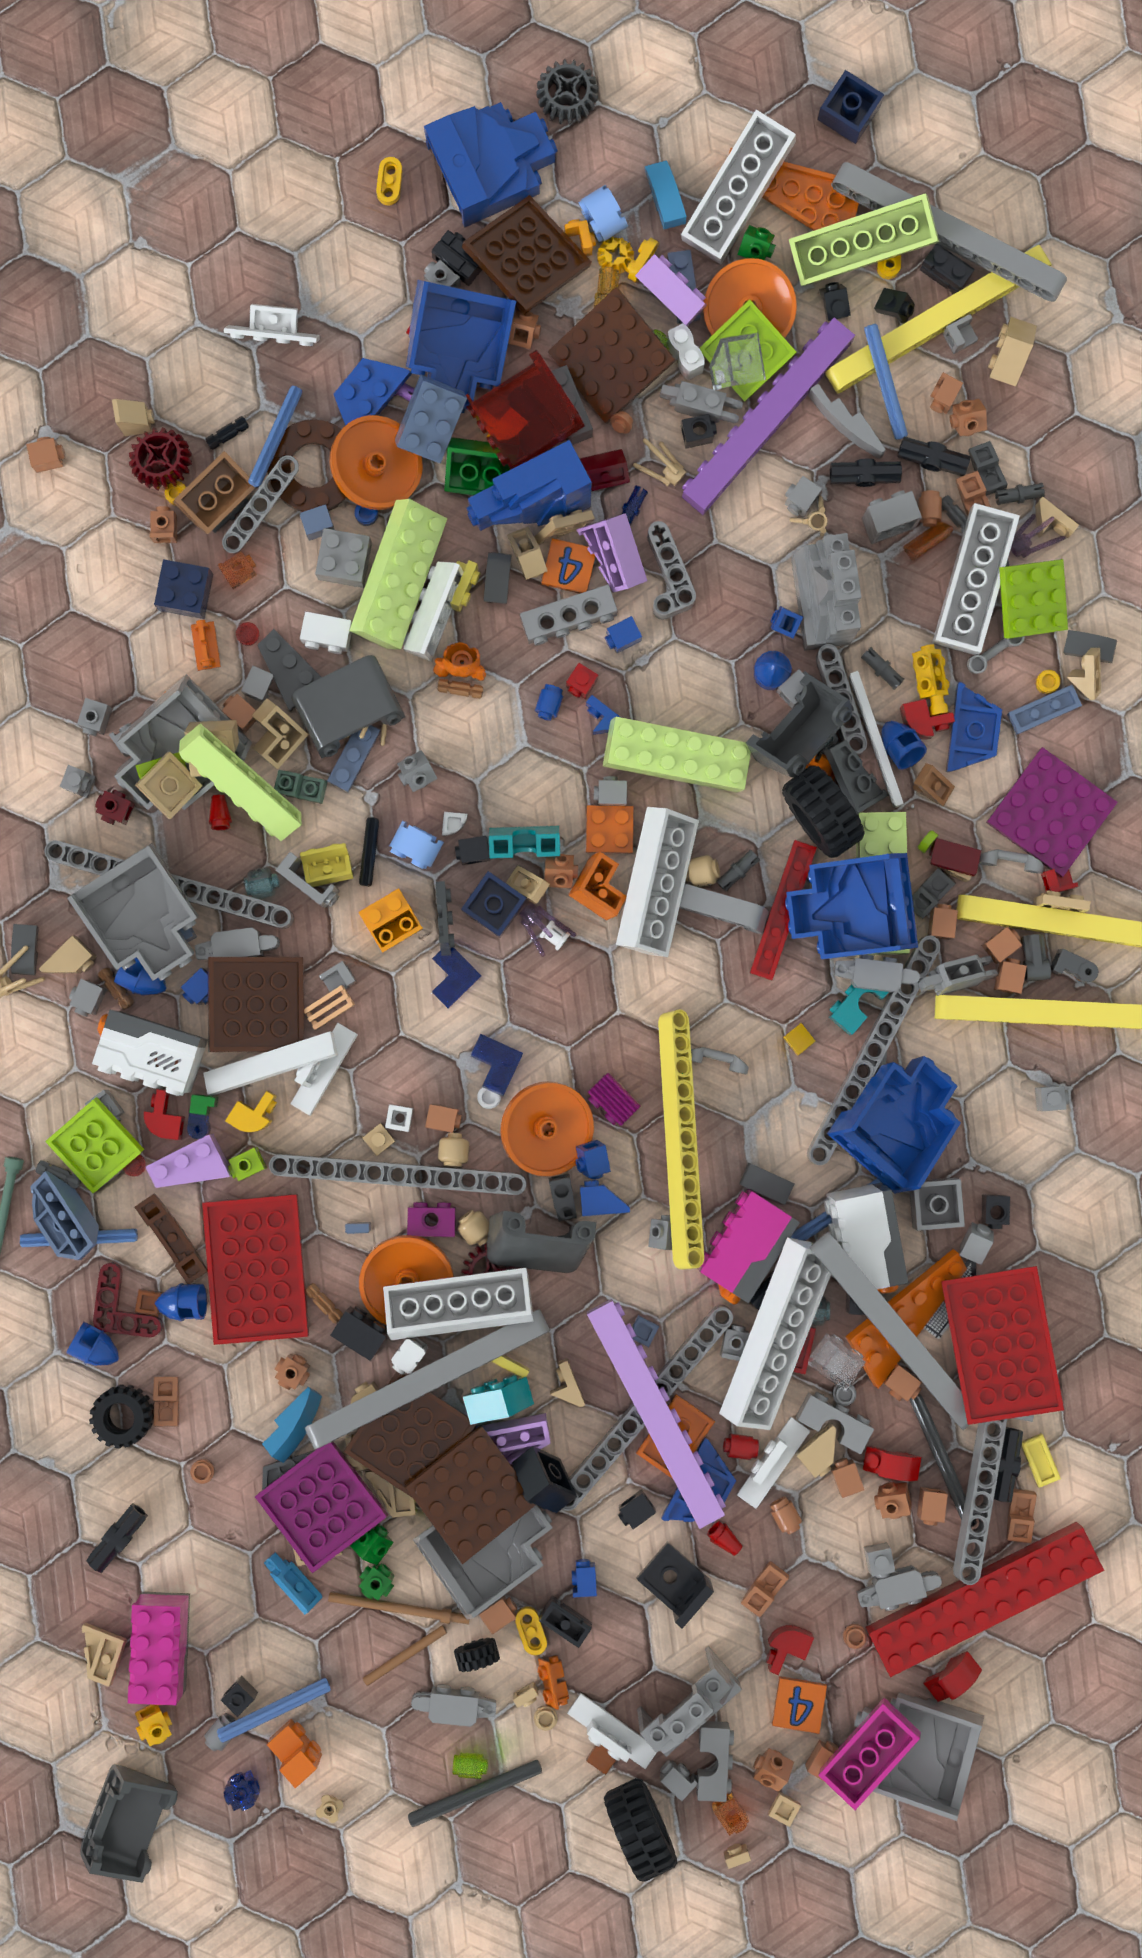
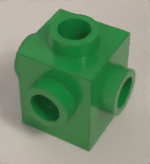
M749 225L737 255L747 259L766 260L767 257L771 259L776 247L775 244H772L775 235L765 228H756Z
M377 1524L353 1542L350 1547L362 1560L377 1566L394 1542L388 1536V1530Z
M383 1563L377 1566L373 1564L371 1567L367 1565L359 1576L362 1579L359 1585L362 1589L361 1592L369 1599L375 1598L379 1600L382 1595L387 1597L394 1587L392 1584L394 1574ZM373 1580L379 1581L380 1586L378 1587V1586L375 1585L372 1581H373Z

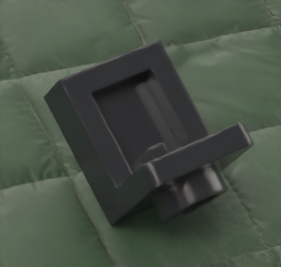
M831 282L826 284L825 288L819 289L820 295L823 296L827 321H831L834 317L840 319L851 316L847 288L839 284V282Z
M883 288L874 309L877 313L897 317L900 323L904 324L912 316L915 303L907 292Z

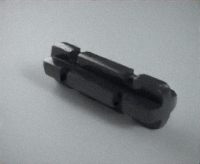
M240 416L234 420L235 423L232 424L230 422L216 431L215 435L211 434L206 437L205 440L210 449H216L220 446L219 443L222 442L224 444L237 436L239 431L243 432L248 429L249 425L246 419Z

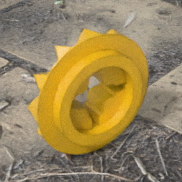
M613 236L603 241L598 248V263L608 273H624L631 260L634 259V251L630 242L628 243L622 237L614 238ZM619 248V255L622 257H617L614 263H612V254L610 252L614 253Z

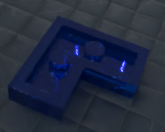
M451 948V955L442 956L440 950L432 958L448 974L432 993L449 1009L482 976L455 948Z
M480 1034L470 1057L491 1066L482 1087L504 1096L523 1053Z

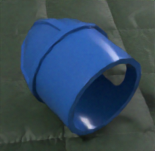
M779 651L763 653L757 659L754 666L756 683L766 690L778 689L792 673L789 659Z
M889 721L884 724L881 730V739L887 755L898 769L903 770L912 767L924 757L927 748L918 737L915 729L896 721Z
M137 957L134 958L136 963L126 970L120 967L114 979V983L131 991L132 994L145 996L156 995L166 991L165 979L160 981L157 978L153 981Z
M180 1283L162 1293L155 1301V1305L160 1313L170 1319L180 1322L185 1319L202 1320L205 1318L207 1311L205 1286L203 1284Z
M86 1322L82 1323L66 1352L84 1362L85 1365H110L119 1360L117 1348L111 1338L104 1333V1330L101 1331Z

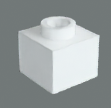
M389 1104L385 1128L410 1132L414 1108ZM399 1113L405 1117L401 1123L396 1120V1116Z

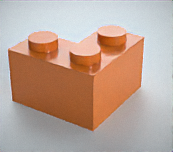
M602 852L590 856L572 887L569 896L605 920L616 917L627 897L609 884L619 864Z
M290 1719L269 1738L266 1745L282 1762L279 1771L294 1788H297L318 1768L322 1757V1750L314 1740L310 1741L305 1735L306 1731L300 1723H294Z

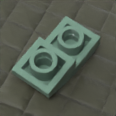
M278 770L274 789L284 796L323 804L327 781L303 776L299 773Z

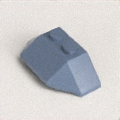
M45 1171L30 1186L31 1193H33L32 1208L34 1221L57 1257L82 1260L97 1243L99 1225L77 1191L49 1171Z

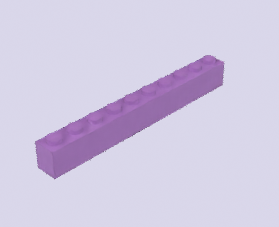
M835 317L829 323L825 321L817 331L819 335L816 339H810L803 347L804 353L799 358L795 356L787 366L789 370L784 375L780 373L772 383L774 387L771 391H765L757 401L759 403L754 410L750 408L742 418L744 422L739 427L735 425L727 435L729 439L724 445L720 443L712 452L713 458L709 462L705 460L697 470L699 474L694 480L689 478L683 485L682 498L702 515L706 513L809 394L810 389L822 379L825 372L835 364L853 343L855 334Z

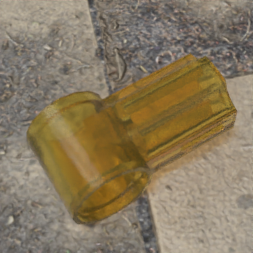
M613 267L599 269L598 290L595 293L594 307L614 288H618L619 270Z

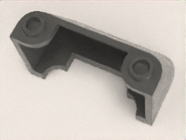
M374 655L362 657L296 690L291 696L321 758L335 755L340 747L339 740L380 720L383 724L392 726L405 718L400 704Z
M808 673L800 681V684L803 685V691L801 695L797 693L795 696L798 703L769 735L764 731L761 734L762 738H758L753 734L746 742L758 763L789 777L801 775L810 761L852 716V705L848 698Z
M502 1211L490 1216L487 1258L492 1264L499 1266L571 1273L580 1266L595 1238L597 1222L579 1221L569 1227L567 1234L555 1237L525 1233L526 1222L521 1214Z
M116 1764L111 1766L81 1843L80 1854L89 1874L143 1883L152 1865L147 1849L162 1809L169 1810L177 1801L178 1791L174 1785L125 1766Z

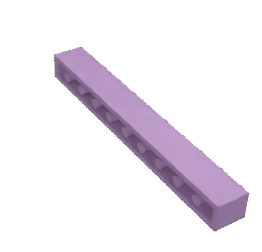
M610 1299L587 1311V1316L699 1529L725 1516L723 1508L726 1505L720 1494L715 1496L711 1488L715 1484L708 1472L706 1474L703 1473L700 1466L704 1463L697 1451L692 1452L689 1446L692 1443L686 1430L681 1431L677 1424L681 1422V1419L675 1408L670 1410L666 1402L670 1398L664 1387L659 1389L655 1380L659 1378L653 1366L648 1367L644 1359L647 1358V1355L642 1345L636 1346L633 1340L636 1334L630 1323L625 1325L622 1319L625 1313L620 1303L614 1304L613 1300Z

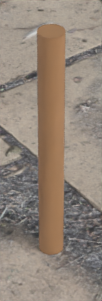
M441 1625L363 1677L364 1683L369 1686L447 1634L446 1628Z

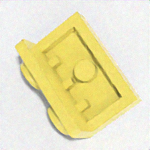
M468 560L467 564L460 561L456 562L464 572L450 604L451 608L458 612H461L463 606H467L471 597L469 591L472 584L476 585L480 576L478 564Z
M345 843L332 844L319 849H309L300 853L305 881L312 887L353 879L350 856Z

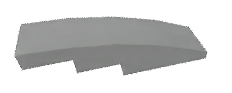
M819 384L810 389L809 398L839 432L876 458L880 459L883 457L886 449L861 412L851 416L840 398L831 403Z

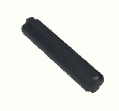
M368 817L366 819L359 878L361 886L370 887L372 885L379 829L378 818Z

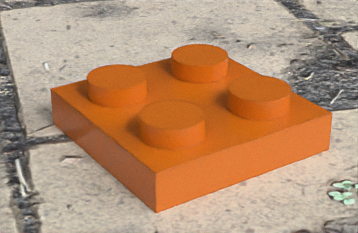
M587 805L586 853L633 854L634 806Z

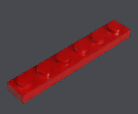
M794 840L750 974L773 980L789 932L788 922L790 919L789 911L785 905L786 892L803 890L810 870L809 865L812 864L817 847Z

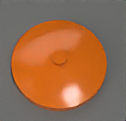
M748 258L728 264L714 276L705 293L704 303L707 306L703 309L706 326L711 335L726 323L749 299L784 338L787 337L793 327L797 311L794 288L781 269L765 260Z
M368 415L349 422L336 436L330 451V468L338 488L352 502L368 509H390L394 507L396 500L408 499L416 490L422 476V456L397 447L395 437L401 424L390 418Z
M539 1082L522 1089L507 1105L501 1121V1140L509 1158L524 1171L538 1176L559 1175L576 1166V1159H578L576 1146L591 1142L594 1133L593 1116L585 1099L574 1089L558 1082Z
M412 1235L395 1236L378 1244L366 1257L359 1276L360 1295L371 1315L387 1325L383 1287L452 1278L454 1273L445 1253L431 1241Z

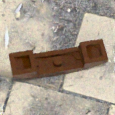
M155 1193L134 1207L146 1225L150 1226L175 1262L174 1266L187 1284L192 1283L208 1272L201 1257L181 1226Z

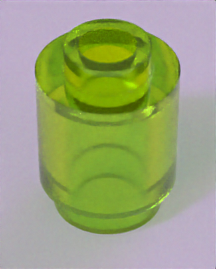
M461 1752L460 1755H454L453 1775H458L459 1778L482 1779L483 1774L487 1775L488 1759H484V1754Z

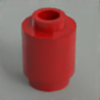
M732 1433L729 1434L728 1438H724L723 1452H727V1457L744 1460L757 1458L759 1450L758 1439H753V1436Z

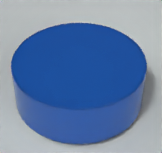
M359 505L355 508L356 520L361 525L369 526L376 522L378 510L368 509Z

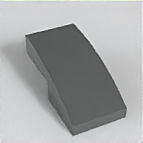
M991 441L969 448L968 452L971 456L973 468L979 472L987 490L986 496L995 493L996 490L1006 489L1008 483L999 467V458Z
M488 552L484 602L507 604L512 554Z
M1068 630L1064 654L1083 657L1090 648H1100V662L1113 663L1117 640Z
M940 867L912 895L914 912L922 919L956 884Z
M13 924L11 959L24 946H28V950L11 966L12 974H36L38 926Z
M748 1163L739 1184L785 1205L795 1183Z

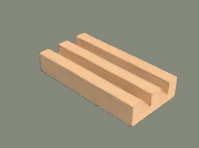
M341 985L305 1008L304 1014L307 1015V1019L312 1023L314 1030H317L355 1004L344 986ZM340 992L343 994V996L339 997L338 999H336L329 1005L325 1006L315 1014H312L311 1011L320 1006L321 1004L325 1003L326 1001H328L335 995L339 994ZM344 1000L347 1001L346 1005L317 1022L316 1018Z

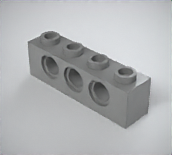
M608 584L520 613V619L528 643H534L537 646L548 641L547 638L553 636L562 638L569 635V631L575 629L583 631L591 628L593 623L599 621L601 624L608 623L614 620V616H617V608ZM588 605H595L598 611L595 614H588L585 608ZM566 612H572L576 615V618L568 622L563 619V615ZM545 619H550L554 625L550 629H545L541 626V622Z

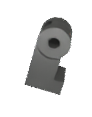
M1058 949L1050 966L1052 973L1058 975L1065 971L1074 975L1075 979L1082 983L1094 981L1099 973L1098 967L1093 962L1065 949Z
M570 1175L550 1177L549 1184L558 1222L577 1218Z

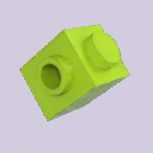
M258 1147L229 1159L230 1165H228L230 1174L233 1178L237 1177L238 1181L267 1169Z

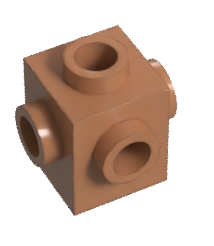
M516 310L512 320L508 344L531 349L534 339H539L541 325H538L539 316L534 315L530 311L524 315L521 311Z
M980 399L964 400L959 404L952 405L953 414L950 415V424L952 429H956L959 436H971L974 433L987 430L986 408Z
M560 854V856L546 857L544 880L550 884L549 887L572 888L573 879H578V865H574V855Z
M289 1354L286 1359L281 1357L274 1370L278 1371L275 1378L279 1380L278 1384L288 1390L293 1388L295 1390L299 1385L304 1386L310 1376L307 1371L311 1365L307 1364V1360L302 1356ZM288 1369L294 1370V1377L287 1374Z
M888 1482L879 1486L878 1495L874 1496L876 1509L881 1511L882 1519H898L902 1516L911 1515L912 1501L907 1482L897 1484Z
M768 1748L763 1755L759 1754L753 1765L756 1769L753 1778L763 1786L779 1792L788 1783L794 1761L783 1756L779 1751Z

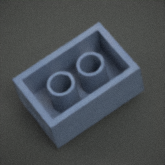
M420 374L395 437L397 447L441 464L467 400L465 393Z

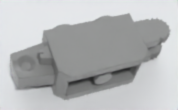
M684 381L681 384L675 383V387L663 384L660 392V398L669 400L670 405L675 406L674 410L678 413L692 417L709 414L710 421H715V423H718L719 420L737 423L739 416L723 411V406L739 410L743 407L742 401L726 397L727 393Z
M252 927L215 932L211 937V941L195 945L196 958L198 960H208V957L264 956L263 951L277 949L280 945V939L274 935L261 936V933Z
M864 954L850 961L835 962L834 975L849 979L854 988L895 992L901 987V984L913 985L918 983L921 978L919 972L912 971V969H904L903 963H897L896 958L883 957V961L873 960L874 956Z
M973 955L937 966L928 973V977L921 979L918 985L921 992L934 989L937 996L977 986L982 981L996 977L998 972L997 969L985 971L983 966H987L993 961L991 956L979 958L978 955Z
M910 1565L895 1569L896 1572L890 1573V1576L878 1579L874 1576L872 1579L873 1585L857 1591V1596L862 1608L879 1606L881 1609L890 1611L899 1608V1604L907 1602L908 1604L920 1603L922 1598L927 1597V1591L940 1588L942 1579L936 1571L920 1573L916 1567Z
M440 1684L437 1687H432L431 1692L417 1691V1693H414L411 1701V1706L414 1710L429 1712L428 1718L432 1723L471 1727L476 1723L477 1718L495 1717L496 1700L479 1696V1692L471 1687H461L458 1690L451 1689L449 1685Z

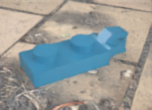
M275 1552L264 1562L271 1572L270 1575L274 1578L273 1580L304 1615L322 1599V1594L292 1561L289 1563L286 1559L282 1560Z

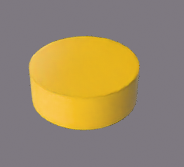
M176 481L177 487L170 483L168 490L165 489V497L172 505H175L173 503L174 499L186 488L182 482Z
M1044 670L1036 678V687L1043 694H1051L1060 686V677L1053 670Z

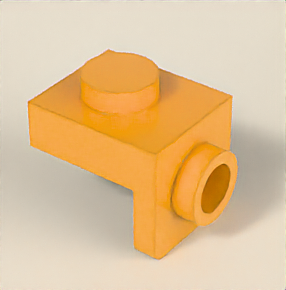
M574 219L565 224L564 232L567 236L579 235L582 252L586 256H591L593 247L596 246L594 232H589L587 220Z

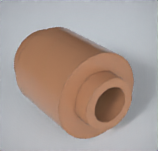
M934 490L921 492V497L918 499V508L922 518L919 522L923 523L925 527H934L938 522L942 521V498L940 497V492Z
M784 1496L770 1504L771 1514L782 1533L792 1534L800 1529L799 1524L802 1522V1519L791 1500L788 1501L787 1497Z

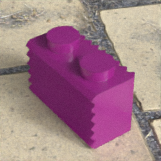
M609 1073L603 1076L588 1091L591 1095L588 1100L597 1109L601 1106L607 1112L604 1116L613 1126L616 1123L621 1126L641 1107Z

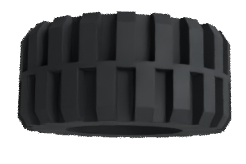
M809 766L801 775L792 778L784 784L782 794L789 809L805 833L808 834L813 843L826 856L836 858L863 839L865 834L864 827L855 809L839 786L819 766Z
M635 1778L607 1791L604 1796V1803L611 1825L623 1854L637 1880L646 1882L674 1869L677 1864V1857L672 1841L657 1805L644 1781Z

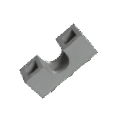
M808 1392L796 1415V1419L818 1432L827 1420L835 1419L840 1421L842 1430L837 1440L840 1444L862 1454L874 1431V1428L869 1425L870 1420L860 1414L857 1417L848 1413L850 1409L839 1403L836 1406L828 1403L829 1398L819 1392H816L815 1395Z
M707 1721L699 1728L700 1752L714 1754L717 1757V1761L709 1769H697L698 1784L696 1786V1795L698 1801L726 1802L727 1794H731L732 1783L731 1779H728V1770H732L733 1755L729 1754V1745L734 1744V1730H730L728 1722Z

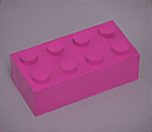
M883 1698L820 1768L818 1776L848 1805L856 1810L919 1741L921 1731L886 1698Z

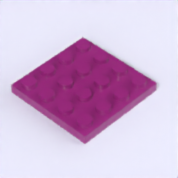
M1041 747L986 823L1029 855L1037 858L1048 869H1055L1056 874L1063 877L1118 802L1045 748Z
M334 1441L314 1450L255 1496L312 1573L389 1515Z

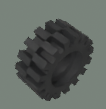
M494 1638L474 1640L454 1650L458 1670L461 1672H471L472 1670H479V1668H486L487 1665L491 1666L500 1660Z

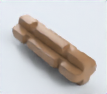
M439 679L437 689L439 692L447 693L448 691L450 694L466 697L472 695V698H482L483 686L474 684V686H471L470 683L449 682L446 679Z
M110 968L102 969L97 974L102 982L105 981V987L115 1000H119L118 1004L123 1010L128 1009L133 1005V999L130 995H126L127 991L125 988L114 983V974Z
M310 1284L305 1289V1294L309 1298L312 1297L314 1299L313 1302L325 1315L328 1314V1318L336 1324L343 1316V1313L334 1307L335 1304L323 1292L320 1293V1289L316 1284Z

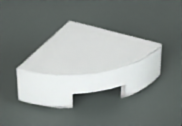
M444 812L442 836L455 834L462 829L468 814Z

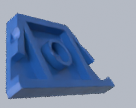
M362 358L333 394L345 426L349 422L363 416H378L413 373L405 368Z
M961 682L957 683L953 712L955 722L951 728L946 772H952L997 756L1002 709L993 703H989L983 696L974 693Z
M704 1437L697 1450L704 1463L700 1467L704 1474L707 1472L710 1474L715 1484L711 1487L715 1496L720 1494L725 1503L736 1479L708 1438ZM677 1487L661 1519L664 1521L683 1520V1522H694L695 1519Z

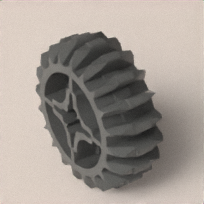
M564 59L563 65H559L555 61L554 69L547 66L546 73H541V81L537 82L539 90L536 91V96L539 99V106L544 107L543 113L545 115L551 113L550 119L552 121L559 117L560 124L563 123L564 119H568V123L571 124L573 118L580 122L581 115L587 118L589 116L588 110H594V103L598 101V86L595 85L596 77L591 76L592 71L590 69L584 70L585 65L583 63L576 66L575 60L571 64H567V60ZM555 84L557 91L555 96L551 98L549 90ZM584 86L586 94L584 98L580 100L578 92L580 91V87Z

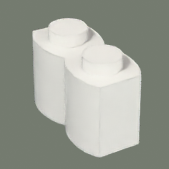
M682 323L669 330L667 347L674 358L678 360V368L682 376L690 380L702 374L704 356L701 350L694 344L690 329Z

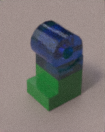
M192 1094L187 1132L192 1138L201 1139L210 1133V1108L217 1107L218 1097Z

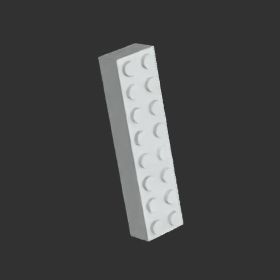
M787 1237L719 1412V1414L736 1426L771 1430L831 1276V1273L809 1248L814 1244L813 1242Z

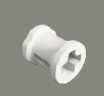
M551 920L539 937L546 938L555 945V949L558 951L570 934L568 932L564 933Z

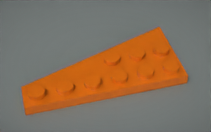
M783 162L762 197L813 231L856 217L859 203L833 189L831 183L836 175L788 162Z
M952 1249L888 1301L889 1305L916 1337L945 1300L941 1281L961 1278L967 1270L959 1253ZM867 1318L845 1337L872 1384L879 1389L901 1357Z

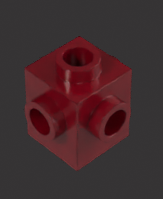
M113 789L112 793L104 791L103 795L100 794L95 807L97 808L96 813L102 815L100 820L114 825L115 821L127 825L135 804L125 799L126 794Z

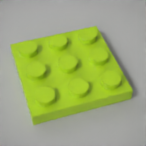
M750 299L699 348L703 356L745 402L797 353Z
M1064 559L999 567L1004 638L1068 630Z
M97 1097L45 1141L92 1194L145 1150Z

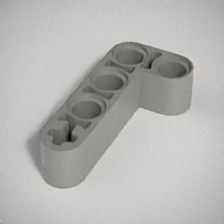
M656 521L650 525L647 538L669 591L656 597L653 604V614L658 619L664 620L691 609L695 603L696 592L668 526L664 522ZM655 531L662 533V545H660L659 537L657 535L654 536ZM669 551L673 554V558L665 560L661 557V553ZM678 572L681 574L682 580L673 581L670 578V574ZM686 593L690 595L691 601L683 603L680 601L679 595ZM665 602L670 606V609L662 612L657 608V605Z
M688 884L684 885L679 907L683 910L741 926L748 931L763 934L770 913L765 907Z

